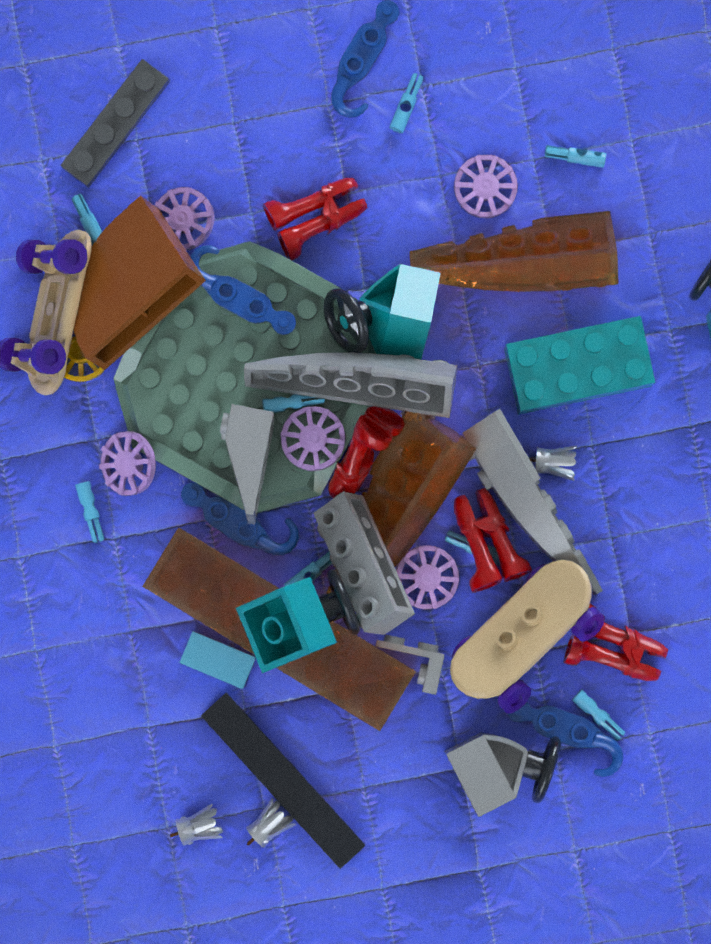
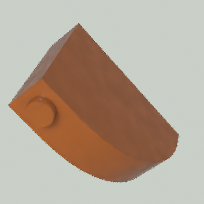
M141 195L104 229L92 245L91 256L83 283L74 334L85 358L103 370H106L206 281L161 211Z

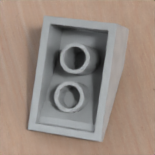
M232 404L230 414L223 413L220 428L221 439L226 441L227 451L249 524L255 525L274 429V412Z

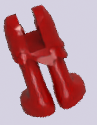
M343 178L328 183V185L322 186L321 190L293 202L281 203L271 200L263 203L264 212L274 231L285 227L293 220L323 207L321 215L278 232L279 243L288 259L291 261L297 259L301 255L304 242L326 230L327 235L335 229L338 230L342 225L360 216L368 208L364 198L351 202L339 208L336 199L358 188L354 178Z
M375 406L368 407L364 415H360L354 427L347 453L341 463L337 462L334 474L329 481L328 490L332 498H335L343 491L355 494L360 489L369 474L371 466L374 464V452L372 449L376 451L387 449L392 438L401 434L405 423L400 415L390 409Z
M486 488L476 490V498L482 517L475 519L471 505L465 495H460L454 499V512L457 524L460 527V532L465 535L476 565V572L469 580L472 593L489 589L499 584L502 580L504 582L512 581L532 572L528 560L519 556L514 550L506 532L510 531L505 523L506 520L499 512L494 498ZM484 537L491 538L500 561L501 574L491 556Z
M589 604V607H588V608L595 607V606L592 605V604ZM604 622L600 631L594 636L595 638L619 645L621 653L598 646L588 640L580 641L574 634L570 637L563 663L576 666L583 660L593 661L621 671L623 675L643 681H657L661 675L659 669L645 663H640L643 652L666 659L668 649L663 644L625 625L624 630Z

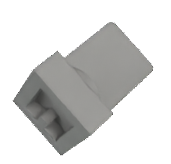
M385 635L384 641H376L375 647L429 658L427 665L422 663L420 665L417 684L423 685L422 692L436 695L445 655L437 653L439 646L419 642L417 648L404 646V638Z

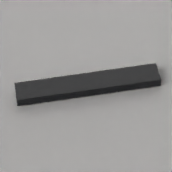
M227 692L201 715L208 725L340 869L366 846Z

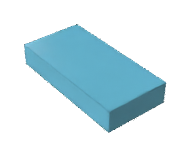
M192 631L179 663L243 689L256 657Z

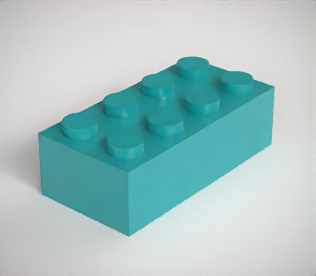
M641 316L508 343L504 348L518 415L644 389L656 383Z

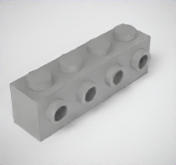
M343 491L315 511L313 514L318 523V532L327 544L331 554V563L339 572L356 612L359 626L363 631L385 635L415 614L364 497Z

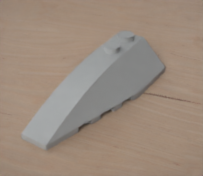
M355 352L285 356L245 363L244 367L245 387L450 418L457 374V365L449 364L443 360L427 361L415 359L409 355L394 356Z
M499 409L464 431L461 435L464 441L459 443L460 447L469 461L475 458L481 471L477 472V475L486 490L493 489L515 522L552 561L567 560L578 564L589 576L592 594L595 595L602 592L603 590L582 552L579 549H575L573 545L575 541L567 525L562 519L558 520L556 517V505L551 496L544 489L541 490L538 484L541 478L502 411Z

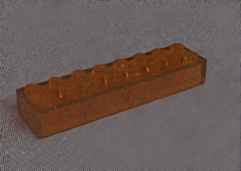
M179 527L142 586L254 654L236 608L279 589ZM335 622L329 624L337 643L277 667L278 670L378 731L382 729L416 672L357 635H352L347 629Z

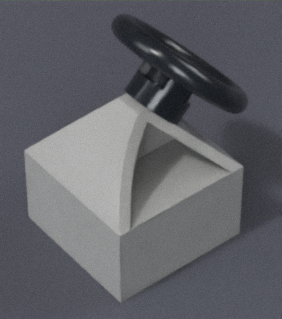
M481 732L444 752L478 817L515 799L522 776L535 780L532 800L535 803H540L544 799L550 785L561 741L557 736L551 737L543 756H540L539 752L530 749L527 751L524 746L508 738Z

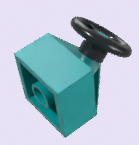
M399 264L375 282L360 297L359 301H356L345 290L338 288L330 290L324 299L323 308L325 321L332 337L348 353L363 352L370 339L376 354L409 355L421 360L432 321L441 273ZM336 299L339 308L337 321L334 315V302ZM341 330L349 332L357 343H351Z
M335 570L327 572V579L332 592L318 597L311 577H308L236 608L262 673L337 643L329 623L343 618L348 631L352 635H357L360 632L359 623L349 596Z

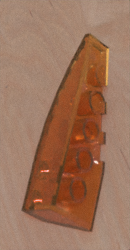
M610 211L544 217L532 220V226L516 230L515 225L501 228L502 234L486 238L483 233L472 235L463 244L456 245L453 241L409 251L410 266L441 273L439 284L480 290L530 292L568 291L577 288L605 287L607 285L619 284L617 247Z
M407 411L401 417L405 423L401 434L392 438L387 449L380 451L369 473L373 477L367 493H362L394 567L397 566L425 530L477 449L456 431L430 416ZM330 586L328 587L326 594L332 592Z

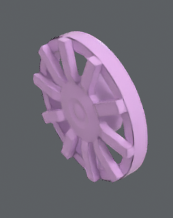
M477 155L470 158L459 168L454 181V193L459 205L467 213L478 218H493L506 212L513 204L518 189L517 178L513 168L506 161L495 155ZM482 161H491L488 172H484ZM476 163L479 174L476 175L468 167ZM496 164H499L505 170L495 176L493 172ZM463 172L473 179V183L460 182ZM509 174L512 183H499L501 178ZM460 188H472L473 192L463 198ZM499 189H512L509 199L498 192ZM473 197L478 198L475 209L466 203ZM495 197L505 203L497 210L493 201ZM483 201H488L491 212H480Z
M179 187L168 190L158 202L156 201L154 206L160 211L163 210L169 214V217L165 219L170 224L172 230H176L175 234L180 240L181 233L186 235L189 243L182 244L186 251L200 246L209 237L214 225V211L210 201L202 193L190 187ZM184 194L182 205H179L175 197L176 195ZM190 194L199 197L190 207L188 206ZM169 199H171L174 206L172 210L164 206ZM203 202L206 212L196 213L194 210ZM207 217L205 228L197 224L199 218ZM194 229L202 232L196 240H193L191 235Z
M318 406L304 407L292 413L284 423L280 435L281 446L288 460L298 468L307 471H320L333 465L342 455L346 442L345 430L339 418L328 409ZM311 412L322 413L317 425L313 424ZM306 413L308 425L304 426L297 417ZM328 416L335 424L323 429L322 425ZM292 422L301 430L300 433L288 432ZM337 428L339 429L340 439L327 438L326 434ZM286 437L297 438L299 442L287 447ZM327 443L339 445L334 455L325 447ZM303 447L304 450L299 460L291 455V452ZM323 451L330 458L322 464L319 463L318 452ZM309 452L313 453L314 465L303 463Z
M125 431L112 435L101 448L102 454L99 469L102 470L106 481L105 484L121 496L140 494L150 486L155 475L156 460L154 451L146 438L139 433ZM126 437L123 450L119 439ZM131 439L138 442L134 449H130ZM114 445L118 451L117 454L111 450ZM142 448L146 454L147 459H142V456L139 453ZM109 456L115 459L114 463H109ZM143 464H147L148 467L146 475L141 472ZM110 468H115L116 471L111 475ZM120 475L121 478L118 485L115 479ZM134 476H137L141 480H143L140 486L138 487L134 480ZM127 477L132 490L125 489Z
M423 545L409 550L400 559L396 568L400 581L401 579H411L414 584L405 589L406 594H409L416 588L420 589L416 601H413L407 595L410 604L419 609L431 610L445 605L456 593L460 582L459 570L455 560L445 550L436 546ZM424 551L435 552L430 564L426 561ZM419 553L421 565L419 566L410 560L411 556ZM441 554L448 562L437 568L436 564ZM405 563L414 569L413 574H401ZM449 567L452 568L453 577L441 576V572ZM441 581L453 582L449 592L440 585ZM435 589H438L441 593L445 595V597L438 602L436 601L434 593ZM425 591L429 592L431 604H421Z

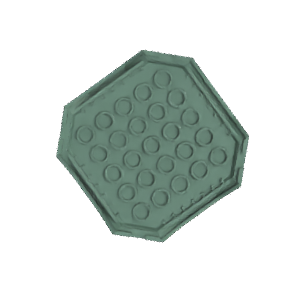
M251 241L220 249L218 254H204L199 260V267L207 274L233 277L265 294L270 299L272 308L275 311H288L292 313L296 319V327L292 333L280 335L275 332L269 322L260 324L248 322L219 306L203 286L200 285L124 353L113 378L127 430L139 433L146 438L154 451L155 460L244 510L227 451L226 441L221 439L220 428L223 413L230 414L232 404L263 410L262 399H273L279 396L289 398L293 395L245 387V363L314 353H348L332 337L325 321L323 308L327 293L332 289L341 288L281 254ZM336 299L334 302V315L337 321L339 308ZM341 330L351 343H357L349 332ZM370 339L366 349L361 353L376 354ZM323 398L305 399V400H302V402H303V401L316 400V399H323ZM325 399L324 404L311 405L328 409L341 421L346 436L343 455L352 439L360 415H364L366 409L370 406ZM287 408L283 412L274 413V429L257 514L321 496L336 468L337 462L342 457L341 455L333 465L320 471L303 470L288 460L281 446L280 435L288 417L297 411L295 409ZM311 412L313 424L317 425L322 413ZM306 413L297 417L304 426L308 425ZM327 416L322 428L325 429L335 424V422ZM292 422L288 432L300 433L301 430ZM338 428L326 434L327 438L340 439ZM286 437L287 447L298 443L299 439ZM131 439L133 449L138 445V442ZM327 443L325 447L334 455L339 445ZM303 447L291 452V455L299 460L304 450ZM142 448L140 453L146 455ZM323 451L318 452L320 464L330 459ZM308 453L303 462L304 464L314 465L313 453Z

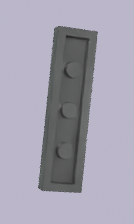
M141 59L60 165L62 169L89 188L169 84V78Z

